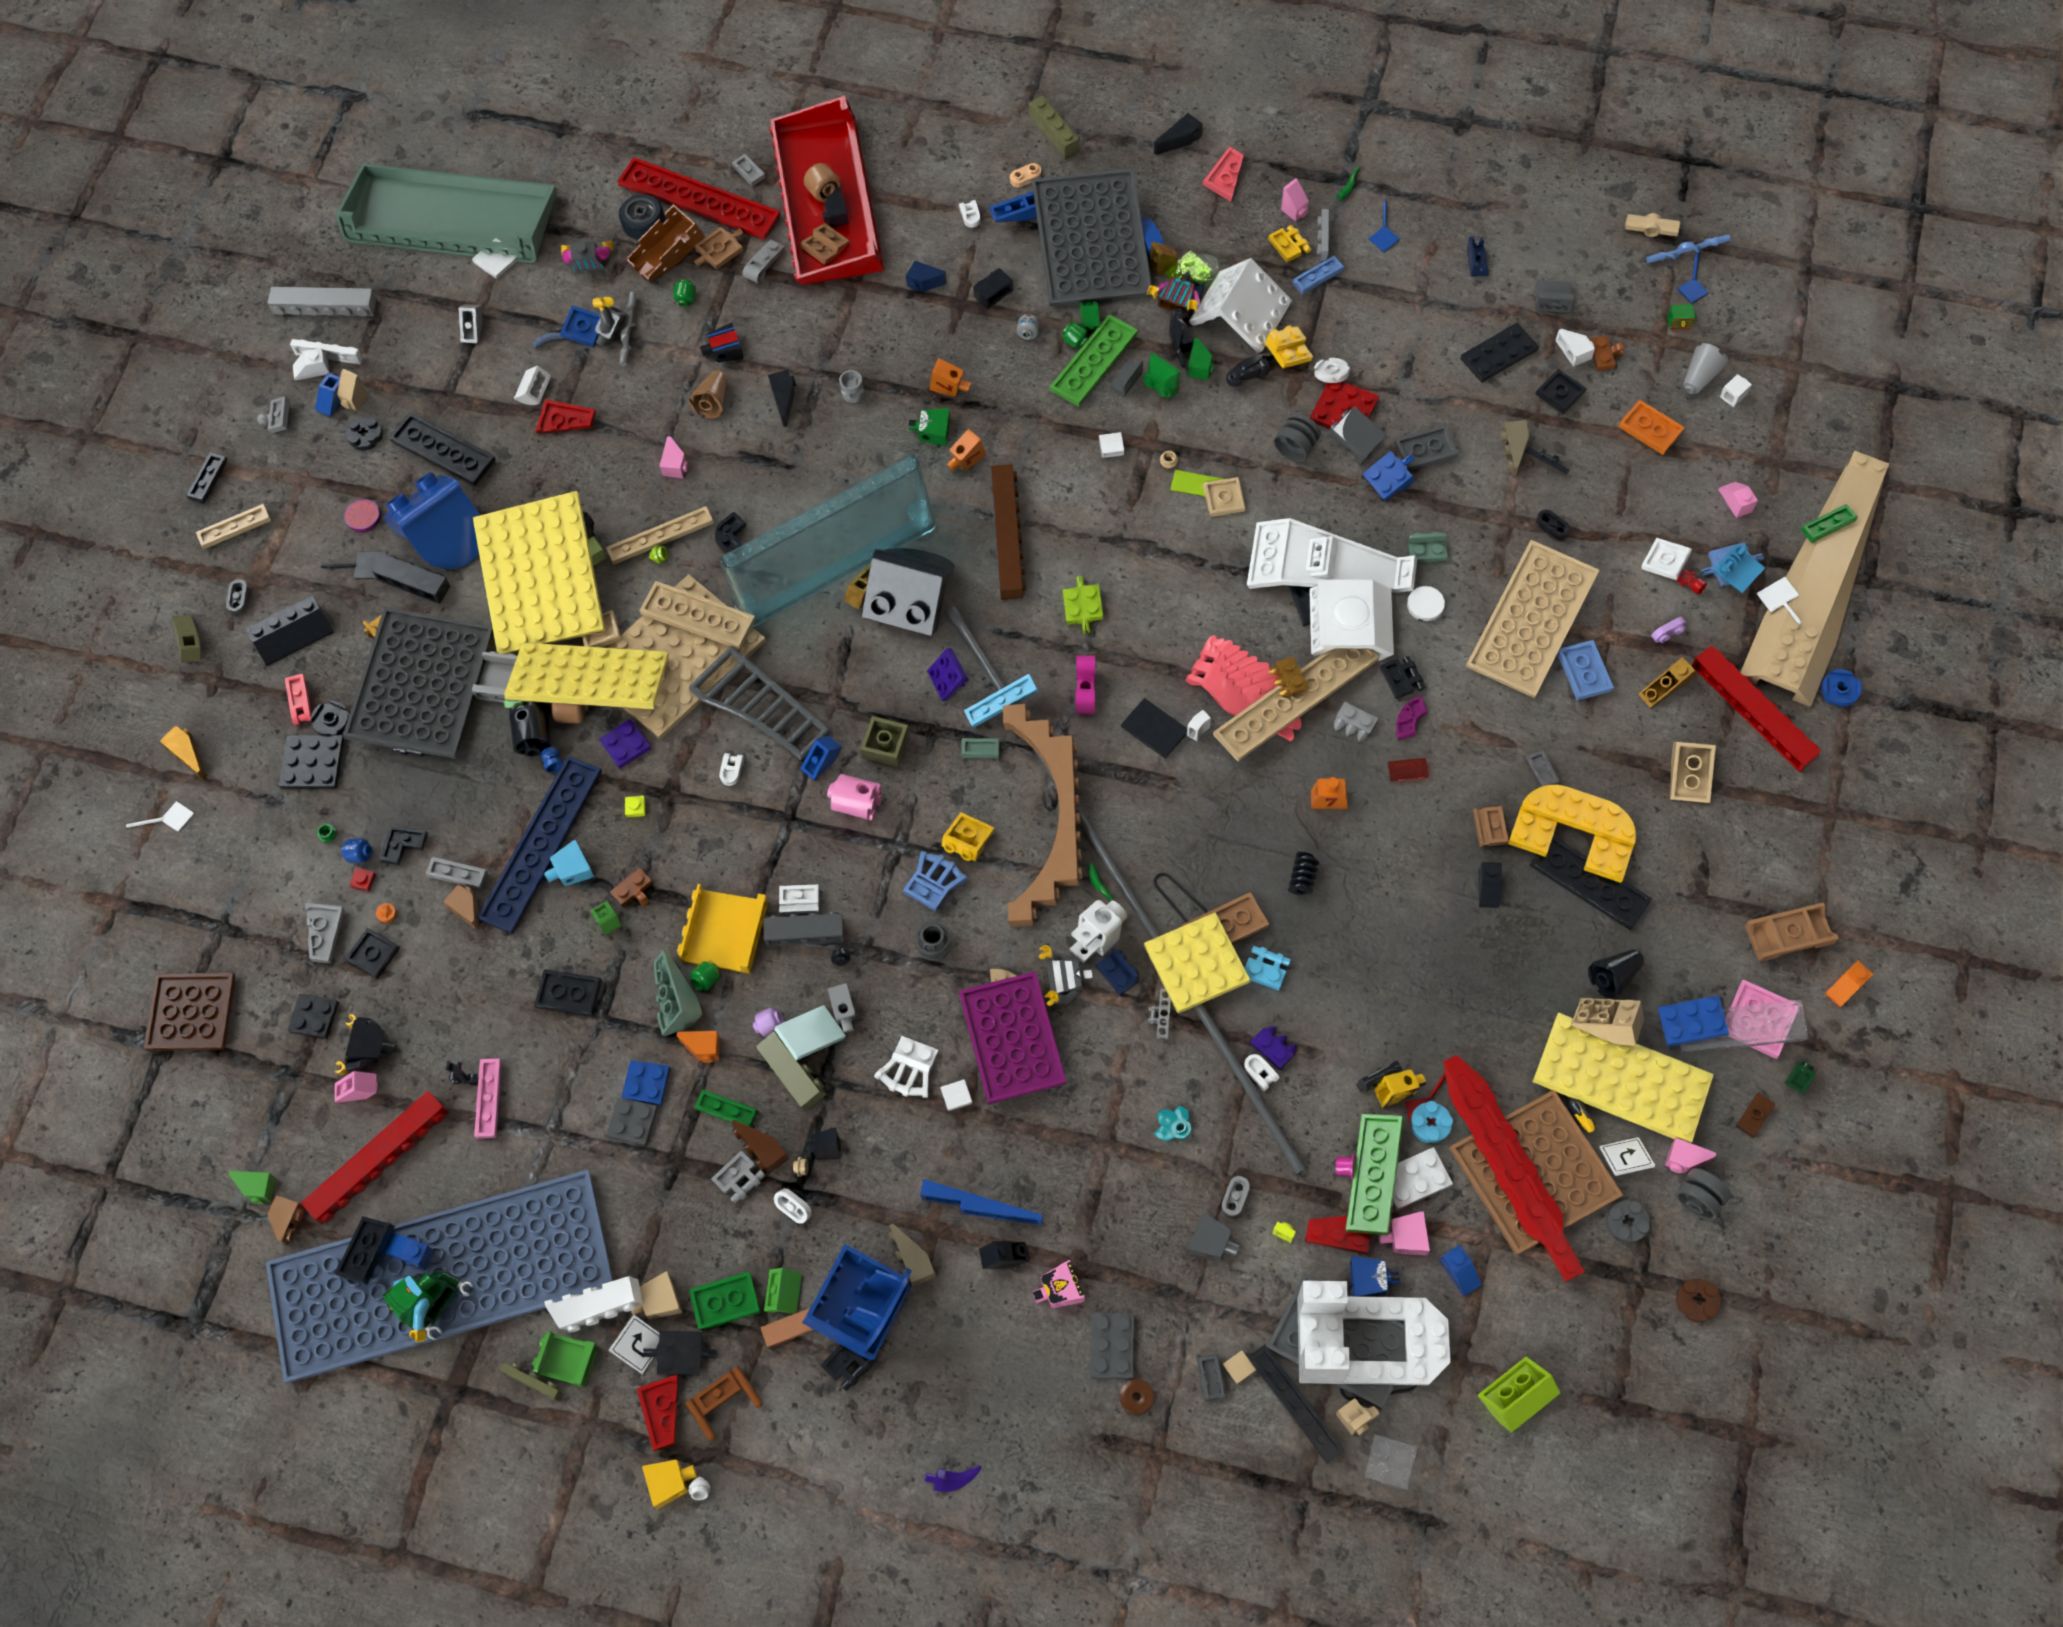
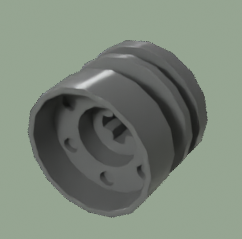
M1297 413L1291 414L1283 424V428L1275 436L1273 444L1277 451L1291 461L1302 462L1307 458L1312 447L1320 438L1321 431L1318 425L1309 417Z

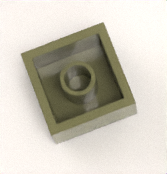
M872 716L860 748L862 759L899 768L910 736L908 725Z

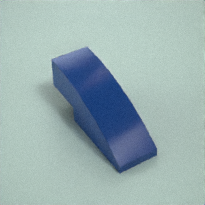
M1149 217L1141 218L1146 253L1150 258L1151 243H1165L1153 221Z

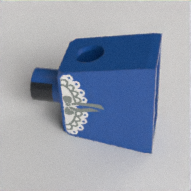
M1356 1256L1351 1257L1350 1270L1353 1297L1386 1295L1388 1284L1400 1283L1399 1271H1387L1386 1261Z

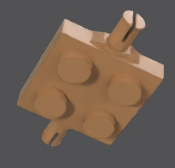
M720 227L697 243L695 249L701 256L694 260L696 266L699 267L706 261L715 269H719L740 254L743 248L736 239L743 235L742 230L738 229L731 234Z

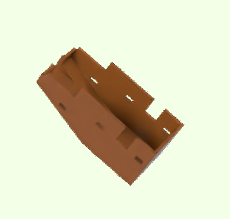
M674 204L664 213L668 219L664 223L659 219L638 240L640 245L627 257L628 263L650 283L682 261L695 245L705 237L696 223Z

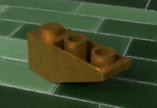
M1682 657L1638 695L1652 708L1687 685L1698 673Z

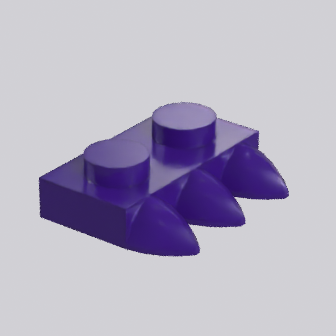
M1276 1026L1263 1028L1250 1041V1044L1278 1070H1281L1294 1057L1297 1045L1292 1044L1285 1047L1286 1035L1275 1038Z

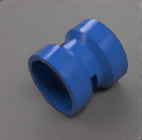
M548 747L542 750L540 756L542 761L545 762V771L548 773L559 771L563 762L559 758L558 748Z

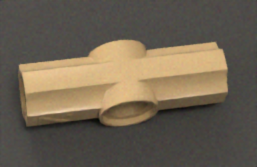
M1655 213L1646 216L1627 214L1625 229L1644 232L1648 237H1655L1658 234L1677 236L1680 227V221L1661 219L1660 215Z

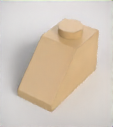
M343 369L337 395L343 407L357 411L368 397V393L357 374Z

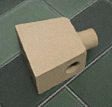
M667 1271L640 1286L643 1304L637 1305V1308L631 1311L633 1315L644 1311L649 1320L683 1313L672 1278Z

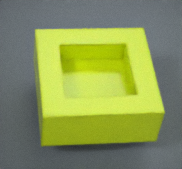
M644 796L625 797V815L627 818L646 816Z
M1277 1221L1272 1234L1291 1243L1296 1231L1293 1230L1290 1224L1286 1222L1281 1224Z

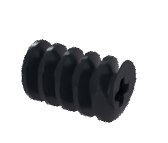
M1297 852L1288 891L1296 895L1313 893L1311 887L1315 884L1312 880L1316 879L1314 873L1318 870L1316 866L1319 865V861L1308 852Z

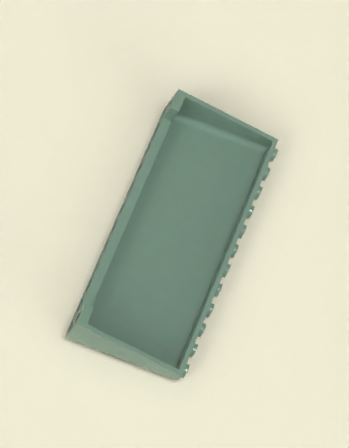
M362 163L335 216L341 236L351 243L472 257L483 251L485 254L516 255L518 257L515 259L516 262L534 263L540 250L557 192L555 185ZM497 238L501 242H494L493 240Z

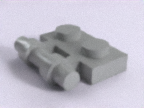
M741 1150L711 1180L725 1194L733 1190L735 1194L730 1200L736 1204L740 1199L746 1198V1194L754 1186L757 1187L761 1183L760 1181L765 1177V1174L759 1170L753 1175L751 1171L756 1165ZM746 1176L749 1181L740 1188L737 1184Z

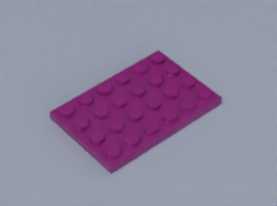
M1036 971L958 991L988 1105L1067 1084Z

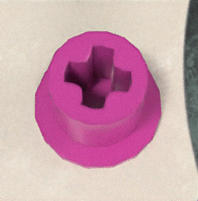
M1355 1153L1352 1157H1337V1175L1351 1176V1180H1353L1356 1161Z

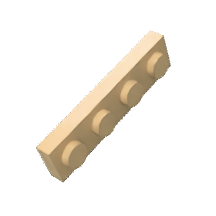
M261 504L197 531L196 534L202 548L206 549L268 523L271 519L265 505Z

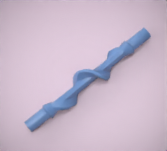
M1727 234L1712 239L1708 238L1703 243L1696 245L1692 242H1683L1678 246L1677 250L1659 252L1658 254L1647 256L1646 260L1647 263H1652L1659 260L1662 261L1667 257L1676 259L1681 253L1692 250L1699 253L1707 246H1718V244L1731 240V237Z

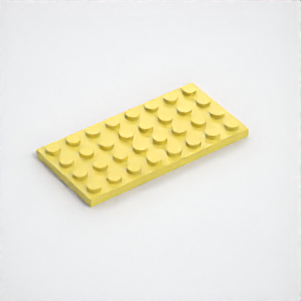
M522 643L504 693L505 700L654 709L669 655L665 651Z
M1561 1013L1557 1014L1532 1082L1573 1099H1578L1583 1103L1672 1139L1678 1138L1692 1143L1714 1074L1637 1043L1636 1045L1613 1044L1573 1027L1571 1024L1573 1018Z

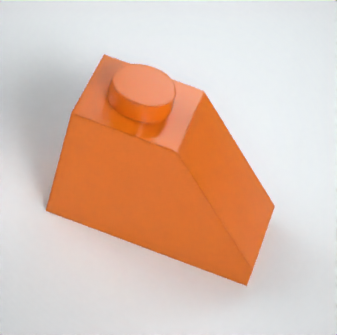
M1857 961L1836 981L1825 995L1841 1008L1873 976V973Z
M717 1031L677 1032L679 1041L699 1061L711 1063L713 1060H719L720 1036Z

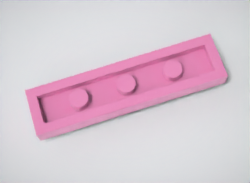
M500 1058L480 1059L474 1133L476 1139L496 1138L502 1065Z

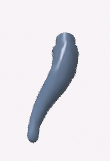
M556 332L546 333L533 341L532 345L536 349L551 340L563 339V337H560V333Z

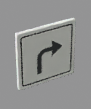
M1639 1137L1599 1146L1615 1176L1655 1167Z
M633 1315L608 1351L643 1374L654 1358L643 1357V1349H656L659 1343V1332Z

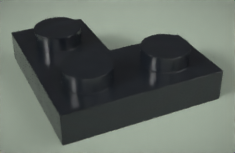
M390 825L379 858L380 862L400 865L405 848L423 851L428 832L421 829Z

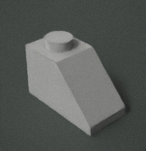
M465 304L459 307L461 342L479 343L483 324L482 305Z

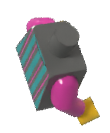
M612 240L602 242L603 248L599 247L595 242L561 245L563 261L565 263L571 262L572 271L605 268L604 260L614 250Z

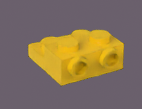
M1289 325L1281 331L1274 329L1268 334L1265 344L1282 369L1310 362L1313 358V355L1304 344L1306 337L1298 326L1292 327Z
M960 812L943 835L941 846L948 853L955 852L960 854L966 861L973 860L976 862L984 851L985 844L994 833L995 827Z

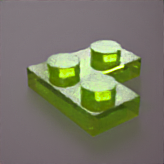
M1190 250L1165 271V275L1169 279L1172 277L1181 279L1183 274L1187 273L1199 284H1202L1213 274V271Z

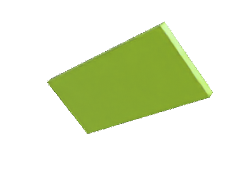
M1175 470L1170 490L1205 497L1203 483L1223 480V478Z

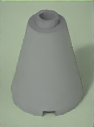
M1707 343L1696 346L1683 383L1687 393L1698 394L1727 366L1729 359L1725 353L1723 355L1719 353L1720 349Z

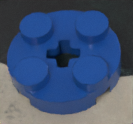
M1838 669L1832 671L1824 678L1821 685L1824 700L1828 704L1836 706L1853 705L1862 692L1860 680L1852 676L1853 673L1847 670ZM1842 685L1846 690L1840 691L1837 687Z

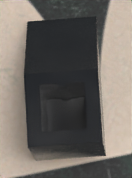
M994 1241L979 1248L983 1269H1001L1029 1262L1026 1243L1022 1241Z

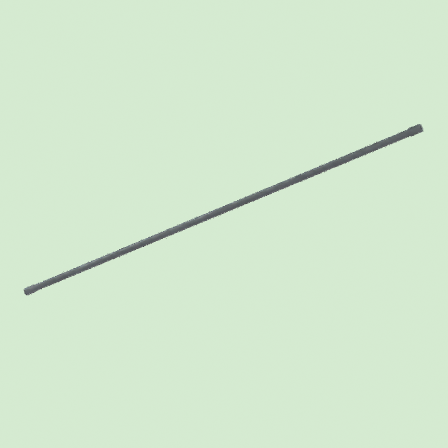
M957 607L950 608L947 611L949 617L959 629L997 691L1005 687L969 630ZM1034 750V752H1035L1036 755L1038 756L1039 760H1040L1041 763L1043 764L1044 768L1046 769L1047 773L1049 774V776L1051 777L1052 781L1054 782L1053 777H1052V775H1051V773H1050L1048 767L1046 766L1045 762H1044L1043 759L1039 756V754ZM1076 807V813H1080V826L1151 940L1159 937L1160 934L1081 807ZM1203 1003L1195 1006V1011L1286 1155L1287 1161L1295 1174H1302L1307 1170L1306 1166L1294 1151Z

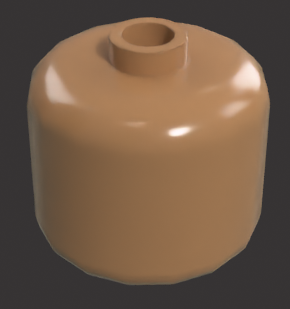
M818 163L810 167L806 172L804 185L816 200L826 202L837 187L841 188V180L830 166L825 163Z
M552 703V715L557 723H582L586 717V711H589V705Z

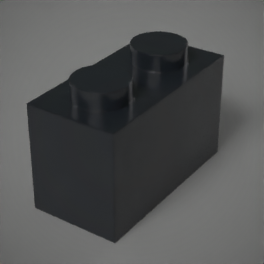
M998 268L973 286L974 297L986 309H989L1014 291L1013 280L1001 268Z

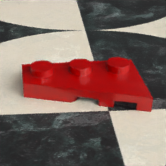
M545 399L535 431L536 433L592 428L597 412L595 409Z

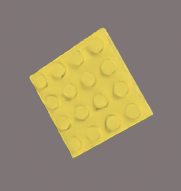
M1216 912L1144 943V947L1178 1014L1250 983V978Z

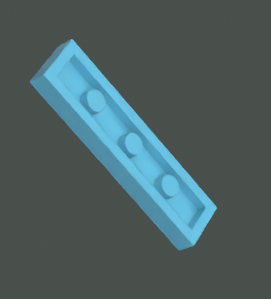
M1027 674L964 711L971 726L975 728L1003 712V705H1016L1039 692L1031 675Z

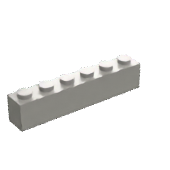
M271 287L267 304L272 313L277 315L374 316L377 298L372 289Z

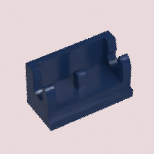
M1469 237L1467 255L1471 277L1488 276L1484 239L1481 237L1480 242L1475 243L1474 237Z

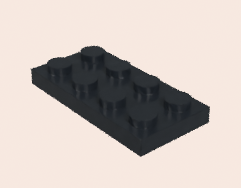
M1517 322L1461 354L1460 359L1482 383L1538 351L1539 346Z

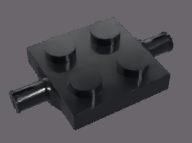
M660 1331L659 1343L656 1349L644 1348L643 1357H656L657 1375L700 1376V1365L703 1358L716 1359V1349L703 1350L702 1332Z

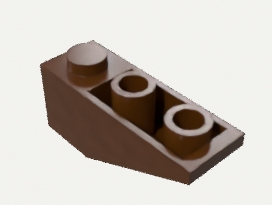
M736 1120L731 1122L734 1127L731 1131L738 1140L741 1138L746 1144L743 1147L749 1155L754 1154L757 1160L755 1162L762 1171L766 1169L770 1174L789 1160L787 1154L775 1138Z

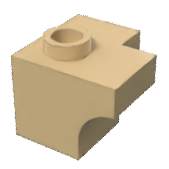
M1354 1398L1339 1409L1336 1415L1351 1435H1354L1356 1432L1360 1435L1369 1428L1367 1424L1378 1417L1379 1412L1375 1406L1371 1408L1361 1406Z

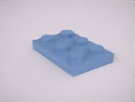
M1594 640L1564 647L1559 650L1557 655L1577 701L1613 691V684Z

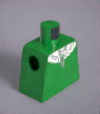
M949 408L920 411L919 420H909V430L918 431L919 440L922 442L947 446L950 424Z

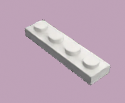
M292 339L290 343L295 355L301 356L304 351L322 348L328 360L361 365L363 360L359 350L354 347H342L336 344L329 345L321 342L315 343L303 339Z

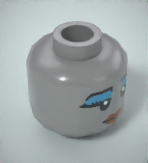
M1032 314L1022 315L1018 320L1016 329L1018 336L1024 340L1035 339L1039 333L1040 321Z

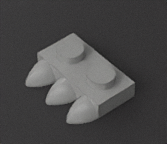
M1344 702L1336 715L1334 728L1337 731L1347 725L1346 735L1351 736L1358 731V742H1362L1370 736L1378 722V718Z

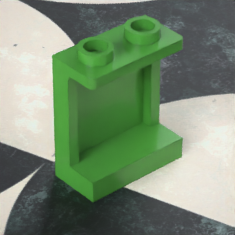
M547 1330L546 1335H543L540 1340L539 1347L541 1349L539 1355L534 1358L532 1364L533 1372L542 1377L585 1388L599 1346L594 1342L572 1339Z

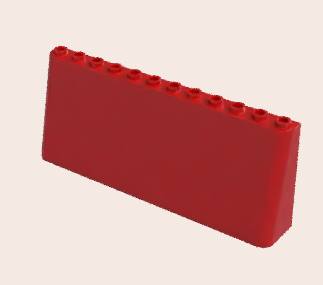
M844 95L770 119L771 127H769V130L774 139L771 140L772 146L776 150L774 158L778 163V166H776L777 173L780 176L778 182L783 191L780 192V195L785 203L783 211L787 215L785 223L789 229L787 236L792 244L789 248L794 256L792 264L794 269H796L794 273L796 282L806 285L884 271L857 122L846 96ZM818 163L827 164L839 176L841 180L840 190L849 222L847 225L833 227L835 231L849 240V244L837 257L826 265L800 248L801 242L812 236L815 228L824 223L828 225L827 222H824L822 212L825 211V202L816 200L804 185L806 172L810 167Z

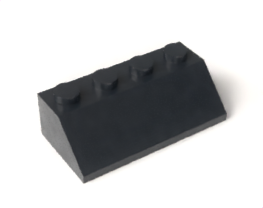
M313 595L245 628L266 666L334 633Z

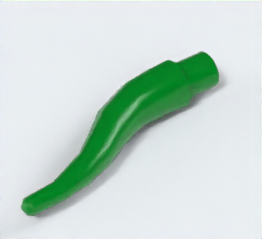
M1360 166L1353 171L1347 185L1337 194L1338 200L1341 201L1352 192L1356 174L1361 169Z
M1089 864L1087 866L1088 874L1093 886L1109 902L1114 901L1110 892L1100 881L1095 864Z

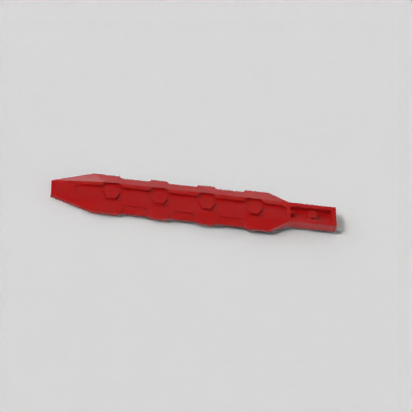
M1458 1055L1443 1061L1449 1098L1460 1118L1464 1119L1472 1133L1480 1153L1485 1156L1499 1187L1501 1190H1504L1515 1209V1215L1524 1231L1544 1245L1565 1283L1584 1274L1585 1271L1563 1235L1562 1212L1554 1198L1547 1192L1537 1174L1538 1171L1531 1159H1528L1516 1138V1132L1505 1119L1496 1103L1497 1099L1486 1080Z

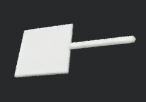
M1786 577L1757 593L1770 612L1784 605L1796 622L1801 624V620L1787 604L1798 597L1799 594Z

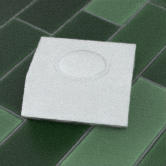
M1318 580V585L1310 589L1312 655L1317 657L1335 648L1373 649L1378 654L1379 661L1394 655L1390 588L1374 580Z

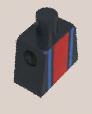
M732 323L708 333L709 344L700 346L703 357L713 354L717 363L744 358Z

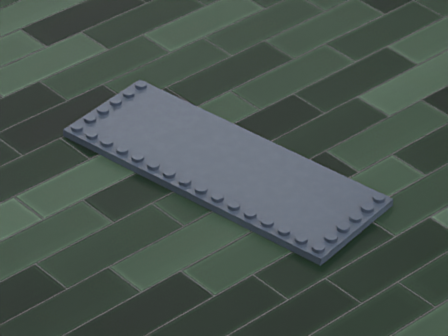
M589 1170L393 1225L395 1228L392 1233L426 1244L434 1250L425 1270L382 1253L368 1285L335 1275V1272L352 1237L266 1262L282 1374L286 1384L436 1341L430 1339L428 1335L423 1342H416L415 1338L412 1339L409 1333L414 1329L399 1320L394 1311L390 1310V1306L382 1296L393 1287L395 1281L403 1279L408 1275H412L418 1280L422 1274L431 1275L432 1273L447 1272L459 1278L460 1282H470L473 1286V1289L469 1286L463 1289L470 1296L462 1295L460 1289L456 1287L455 1289L458 1292L434 1325L430 1323L432 1327H439L442 1330V1334L436 1329L432 1331V1336L437 1340L545 1309L544 1301L552 1299L553 1302H559L563 1300L562 1296L582 1295L584 1289L594 1287L602 1289V1284L613 1281Z

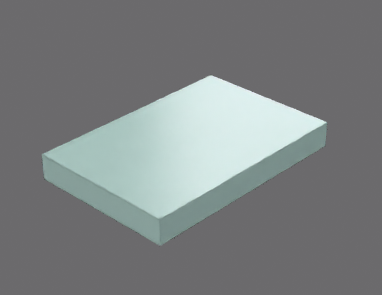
M824 1005L781 1023L774 1029L795 1060H799L837 1043L846 1036Z

